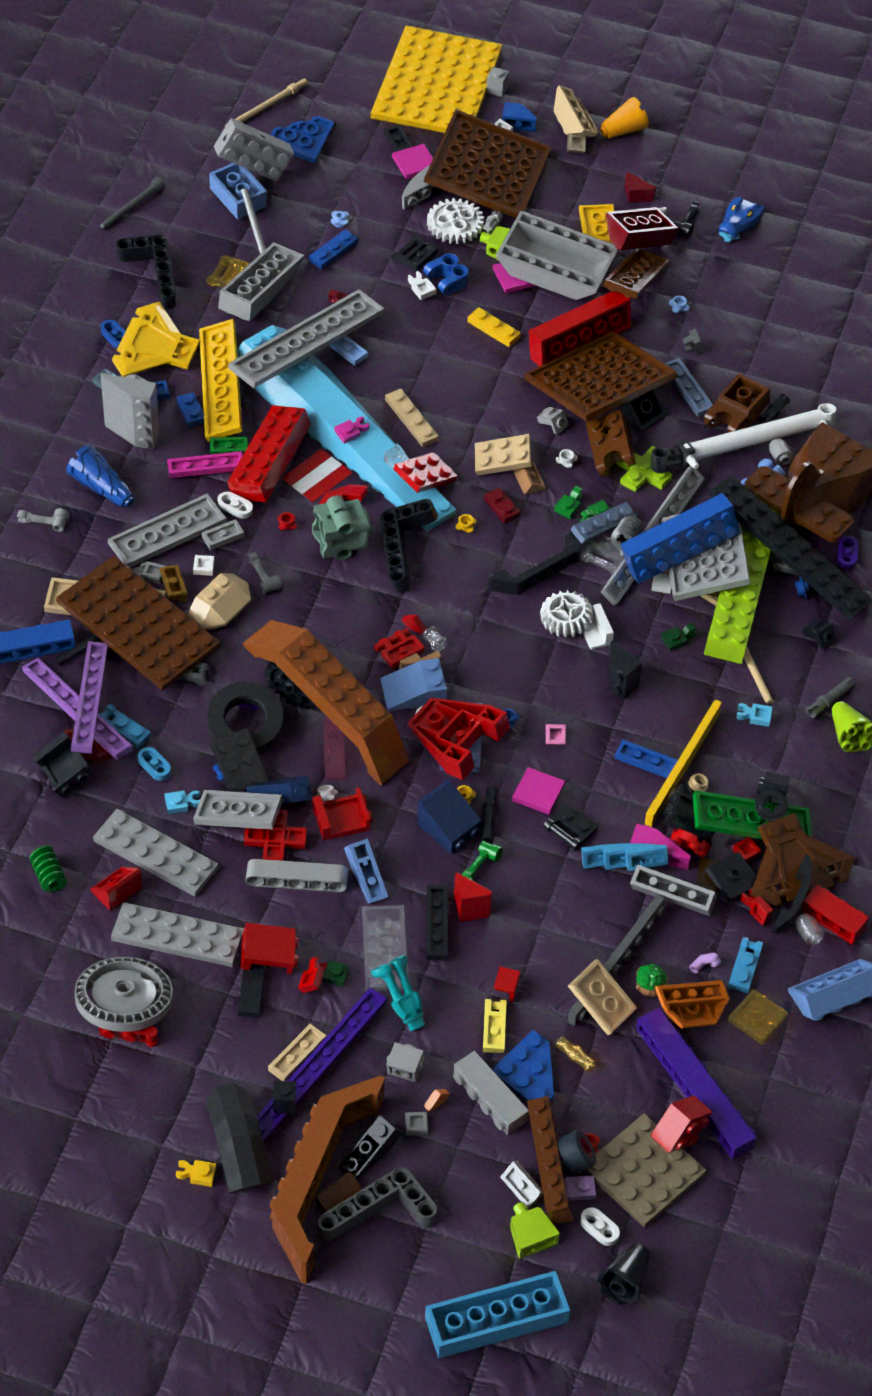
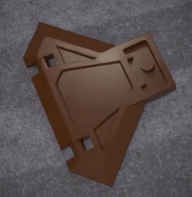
M795 813L762 824L757 828L767 848L754 882L751 896L755 898L760 896L765 902L774 907L782 904L780 898L783 897L788 902L793 901L802 883L795 876L806 854L810 856L811 878L806 896L809 895L816 885L827 889L834 886L833 879L837 878L840 883L847 881L855 857L806 835ZM831 867L832 871L829 872L827 868Z

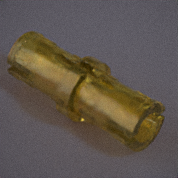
M561 1036L557 1040L555 1047L565 1053L571 1062L575 1061L587 1072L591 1071L590 1067L594 1068L596 1061L585 1054L580 1046H575L565 1036Z

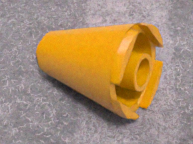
M632 97L601 123L600 132L603 137L610 139L648 128L649 120L645 110L640 109L641 103L637 98Z

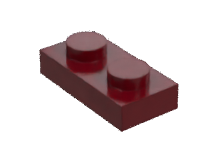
M500 487L484 494L485 502L504 524L520 517V510Z

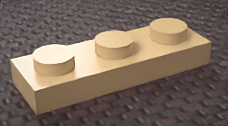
M309 1024L268 1066V1071L281 1081H287L321 1044L326 1035Z

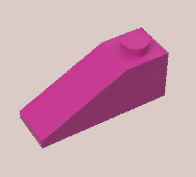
M636 824L630 843L666 845L668 852L667 865L688 871L691 857L688 853L657 829L651 828L648 825Z

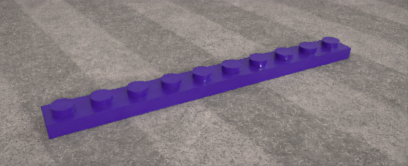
M370 987L288 1081H296V1106L387 1003L385 996ZM273 1098L257 1115L263 1143L269 1139L289 1116V1113H273Z

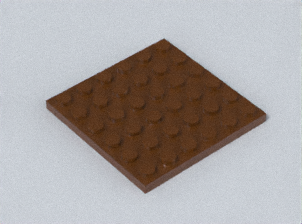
M455 109L423 182L517 218L520 211H525L551 147Z
M612 331L525 373L524 377L527 382L587 422L604 413H608L618 406L624 405L634 398L653 391L663 384L669 383L677 378V371Z

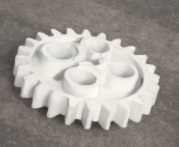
M453 198L452 202L446 199L445 203L439 201V206L434 204V209L430 208V213H428V230L432 231L431 235H436V239L442 237V242L449 240V244L453 241L456 244H459V241L466 243V239L472 241V237L477 238L478 234H481V229L484 226L483 212L479 211V207L474 208V203L469 205L468 200L462 202L461 198L459 201H455Z

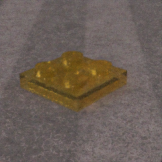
M753 989L729 1015L728 1022L760 1044H763L784 1021L788 1012Z

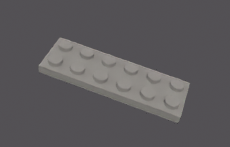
M205 494L109 538L108 544L120 561L130 568L200 536L204 531L225 524L226 517L209 495Z
M119 809L114 811L93 836L94 842L194 897L197 896L218 869V863Z
M123 902L111 934V941L233 967L244 928Z

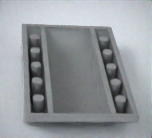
M520 211L499 248L496 257L510 276L577 300L597 292L618 249L614 244Z

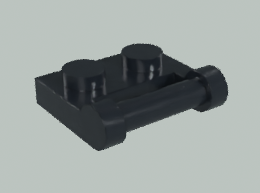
M413 235L402 249L391 255V258L395 263L400 262L417 272L438 253V247L417 235Z
M568 804L552 818H549L543 825L545 830L548 832L552 831L567 842L574 851L578 850L598 830L596 824ZM557 824H559L561 827H563L564 829H566L568 832H570V833H571L572 835H574L576 838H573V837H572L571 835H569L567 832H565L564 830H562L560 827L557 826Z

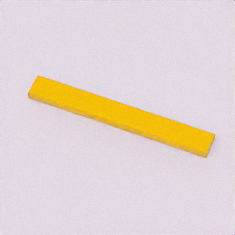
M714 700L646 812L645 825L651 828L669 800L671 791L678 785L719 717L721 701Z

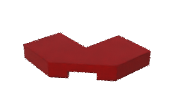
M349 484L326 492L319 504H324L330 497L337 495L341 496L343 501L356 499L362 501L368 493V486Z

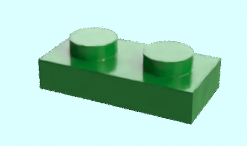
M247 437L210 438V455L242 451L243 456L248 447Z

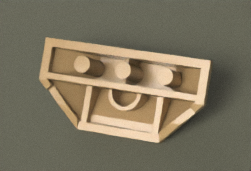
M559 85L556 92L554 113L557 121L563 128V132L566 135L570 133L585 135L586 137L597 135L599 132L587 109L574 95L573 90Z
M220 573L195 597L187 615L205 630L226 626L251 602L248 582L233 573Z

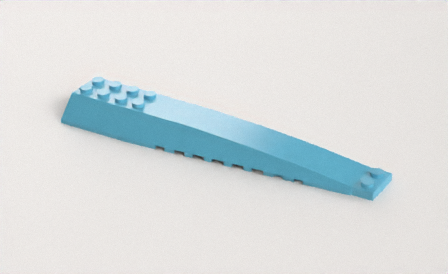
M271 325L246 339L237 350L238 358L287 329ZM311 355L254 388L271 405L305 408L311 423L307 431L309 437L319 441L325 450H330L335 458L345 462L351 471H356L362 480L372 484L373 489L383 493L384 497L396 507L422 499H430L438 513V518L433 523L421 526L426 532L456 515L457 509L436 488L417 493L393 470L396 463L409 460V458L316 356ZM363 416L364 423L361 425L369 423V430L360 432V437L344 444L334 432V427L348 420L354 423L357 418Z

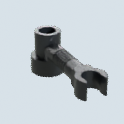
M694 200L682 222L676 221L674 223L678 227L677 233L687 238L691 237L694 225L689 222L694 215L699 213L701 208L698 206L701 202Z

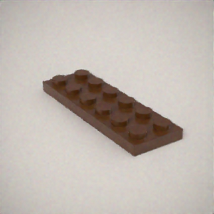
M641 248L635 249L605 279L603 286L612 292L623 293L628 298H637L668 267L670 260Z

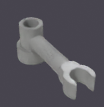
M56 509L53 517H45L19 510L17 517H19V523L35 522L53 525V530L62 532L70 514L65 509Z

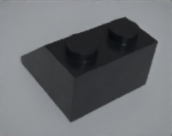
M656 388L617 407L618 410H621L627 422L638 431L644 430L668 414Z
M612 640L609 646L607 664L609 689L615 695L625 699L639 687L642 661Z

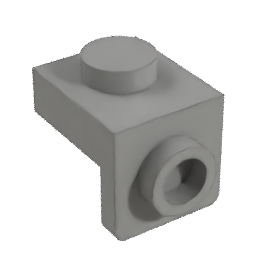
M548 407L537 416L539 423L551 425L554 434L557 435L569 426L565 412L561 409Z

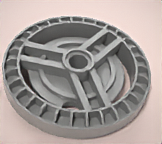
M115 957L99 961L83 971L75 986V1003L79 1013L90 1023L110 1031L130 1032L150 1027L164 1018L172 1005L173 988L168 975L155 964L139 958ZM90 988L92 989L93 1002L87 995Z

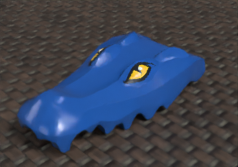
M740 196L734 198L726 210L723 223L719 227V232L727 231L734 238L737 237L739 232H747L749 227L753 228L755 224L757 225L762 214L765 212V206L752 203Z

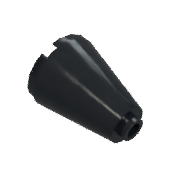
M637 1243L632 1244L599 1274L597 1284L600 1282V1291L609 1300L620 1305L622 1302L632 1305L638 1300L650 1260V1252L646 1246Z

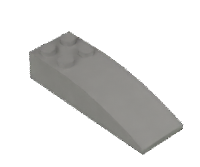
M273 242L220 290L218 309L240 317L243 320L251 321L279 293L304 259V255Z

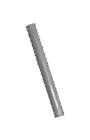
M244 188L241 190L261 254L266 250L248 188Z

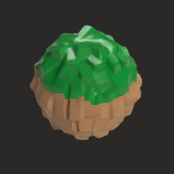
M656 964L643 965L636 972V989L645 997H657L655 987L668 985V976Z

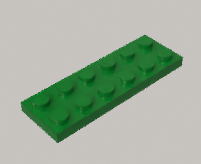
M697 790L693 793L695 828L698 830L762 839L757 828L762 824L771 822L765 821L758 816L755 809V799ZM768 803L764 807L770 808V811L773 812V808L777 807V805ZM788 805L787 812L783 817L795 813L804 833L812 837L809 808Z

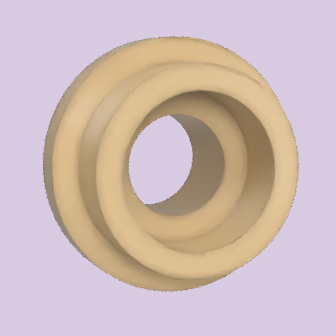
M697 773L691 776L688 781L689 786L694 791L705 792L708 788V779L703 774Z

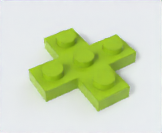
M651 446L643 456L634 452L636 465L628 468L626 462L622 460L615 463L627 470V473L621 478L620 484L634 492L646 481L662 490L672 479V473L668 471L665 473L652 471L651 453L656 448L654 446Z

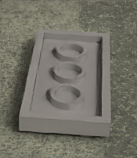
M204 790L193 818L194 824L273 830L283 798L282 795Z

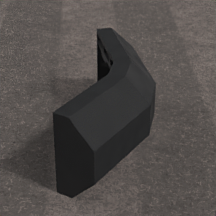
M234 1083L216 1087L205 1102L219 1147L229 1193L273 1183L261 1130L248 1090Z

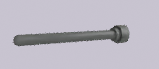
M158 176L151 181L150 187L100 224L101 229L108 228L153 192H161L166 188L163 179Z

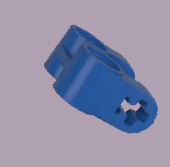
M445 254L427 263L423 269V272L429 279H434L441 275L444 277L438 284V289L446 296L464 289L468 285V268L465 265L459 264V259L455 254Z

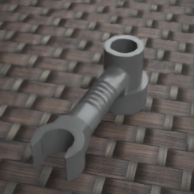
M256 552L248 554L251 565L255 568L263 582L260 584L263 593L267 594L274 590L279 591L283 589V584L278 575L268 577Z

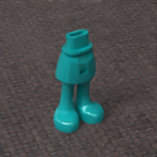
M402 955L389 961L387 964L372 969L371 974L373 977L382 978L386 982L393 999L391 1003L393 1009L403 1020V1023H407L409 1030L413 1031L425 1025L422 1018L424 1012H422L419 991L413 990L406 972L408 958L406 955ZM392 969L395 970L404 991L403 995L396 983Z

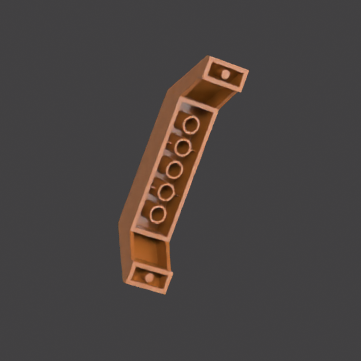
M271 620L243 642L242 645L255 658L259 657L274 662L358 747L368 769L367 773L380 786L409 762L392 715L308 629Z
M377 1076L320 1097L318 1104L312 1106L310 1122H306L303 1127L302 1135L304 1136L302 1140H298L295 1145L294 1153L296 1154L293 1159L288 1161L286 1177L280 1179L278 1185L279 1193L277 1197L273 1196L270 1209L272 1211L270 1219L272 1220L273 1231L302 1283L307 1284L314 1267V1244L308 1241L302 1228L345 1126L371 1115L378 1116L385 1099V1077Z

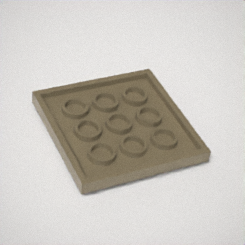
M645 1114L641 1115L596 1153V1164L584 1170L588 1176H594V1181L644 1228L703 1178L707 1171L684 1149L668 1153L651 1137L657 1125Z

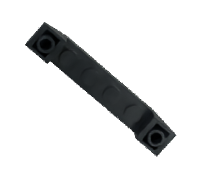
M570 530L565 535V549L560 553L548 557L544 562L532 566L531 569L524 573H519L515 578L505 568L494 572L489 576L488 589L492 592L513 595L526 591L578 562L581 548L580 541Z

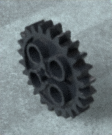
M270 661L264 670L266 672L264 676L267 677L266 682L271 683L269 687L275 689L274 693H279L280 699L285 698L286 703L292 702L294 707L299 705L301 709L303 707L307 710L310 707L314 709L316 705L274 662Z

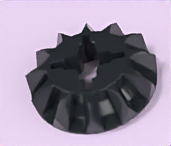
M765 790L755 800V809L758 816L765 821L780 819L787 812V800L777 790ZM769 798L772 804L777 805V807L773 808V812L770 811V808L764 807L769 803Z

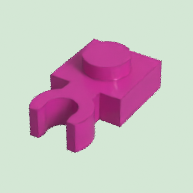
M362 416L357 418L354 423L348 420L335 426L334 432L346 444L360 437V432L369 430V423L361 425L364 423V417Z

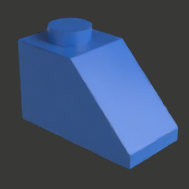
M505 102L502 115L504 122L511 125L513 130L536 132L537 117L523 104Z

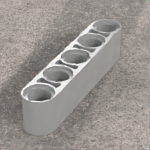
M252 859L247 864L245 881L248 885L255 887L342 892L347 888L348 868L337 864Z

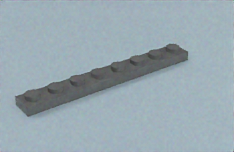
M659 894L656 895L603 965L611 976L618 975L622 967L621 964L630 959L633 948L635 946L639 947L644 938L643 935L646 932L649 933L654 926L655 919L663 915L665 911L664 897ZM579 999L569 1010L568 1023L574 1027L579 1020L583 1021L588 1013Z

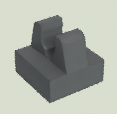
M696 328L690 330V335L683 339L686 351H696L697 354L704 353Z

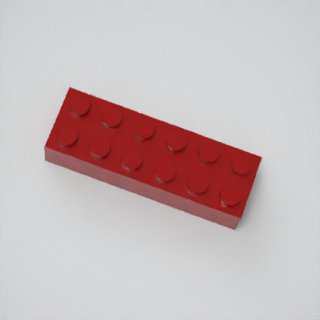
M611 291L530 329V359L538 366H541L612 331L618 334L631 328V299L623 293Z
M272 405L227 482L230 492L248 501L267 502L311 426L305 408Z

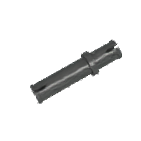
M847 677L828 693L820 695L816 702L806 708L807 714L809 715L813 712L810 717L815 718L823 710H828L832 703L855 688L854 680L848 683L852 678Z

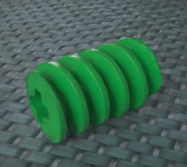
M45 845L37 848L31 854L30 862L41 884V888L46 892H56L63 889L67 884V879L62 871V867L59 865V860L56 858L53 847Z

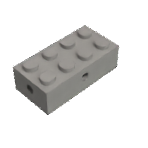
M233 118L229 120L214 145L218 157L276 182L294 155L289 143Z

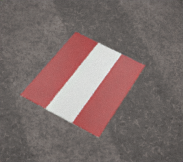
M320 449L284 475L282 479L313 503L352 474V472L323 449Z

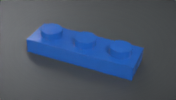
M345 229L309 255V262L322 270L358 243V237Z
M623 739L614 758L668 778L678 761Z

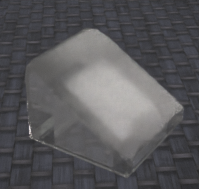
M396 444L384 454V462L392 469L396 463L409 460L399 444Z

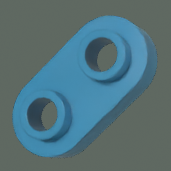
M145 747L139 751V764L155 780L163 781L169 778L171 766L154 748Z

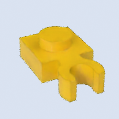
M185 1160L178 1162L179 1167L185 1169L182 1172L176 1171L178 1179L190 1177L191 1184L212 1187L217 1169L216 1163L195 1160L194 1165H190Z

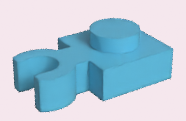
M743 703L738 705V711H743V713L737 712L736 719H750L749 724L769 727L772 706L753 703L752 708Z
M185 790L164 794L168 815L187 812L188 806L197 808L200 800H194L195 798H200L199 791H192L189 795H185Z

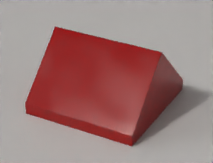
M122 866L90 888V890L111 911L143 888L141 871L139 868Z
M456 873L454 901L460 922L488 918L491 915L493 892Z

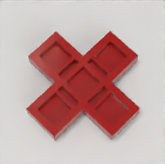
M279 810L273 830L245 828L244 846L264 847V860L284 861L285 848L305 849L307 828L287 827L288 810Z

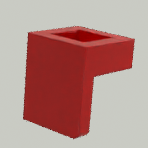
M501 966L498 970L494 989L510 993V1002H514L520 971Z

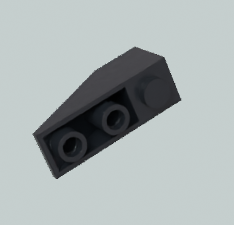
M380 1115L338 1167L346 1174L351 1172L355 1179L359 1178L393 1147L403 1132L389 1119Z

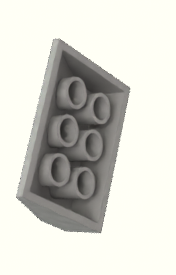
M101 373L105 426L136 447L154 450L160 434L156 383Z

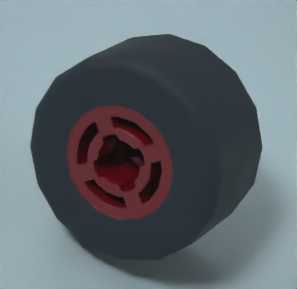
M575 1130L558 1140L560 1156L571 1172L579 1174L596 1164L595 1151L588 1138L581 1131Z

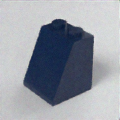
M449 779L418 801L417 825L450 854L456 850H461L470 839H475L480 834L481 819Z

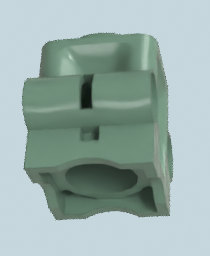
M337 495L330 497L324 504L314 505L313 513L316 518L312 524V533L320 544V552L323 559L335 556L337 560H345L351 556L352 550L367 548L368 538L371 537V523L368 512L364 507L362 508L359 499L344 502L343 498Z

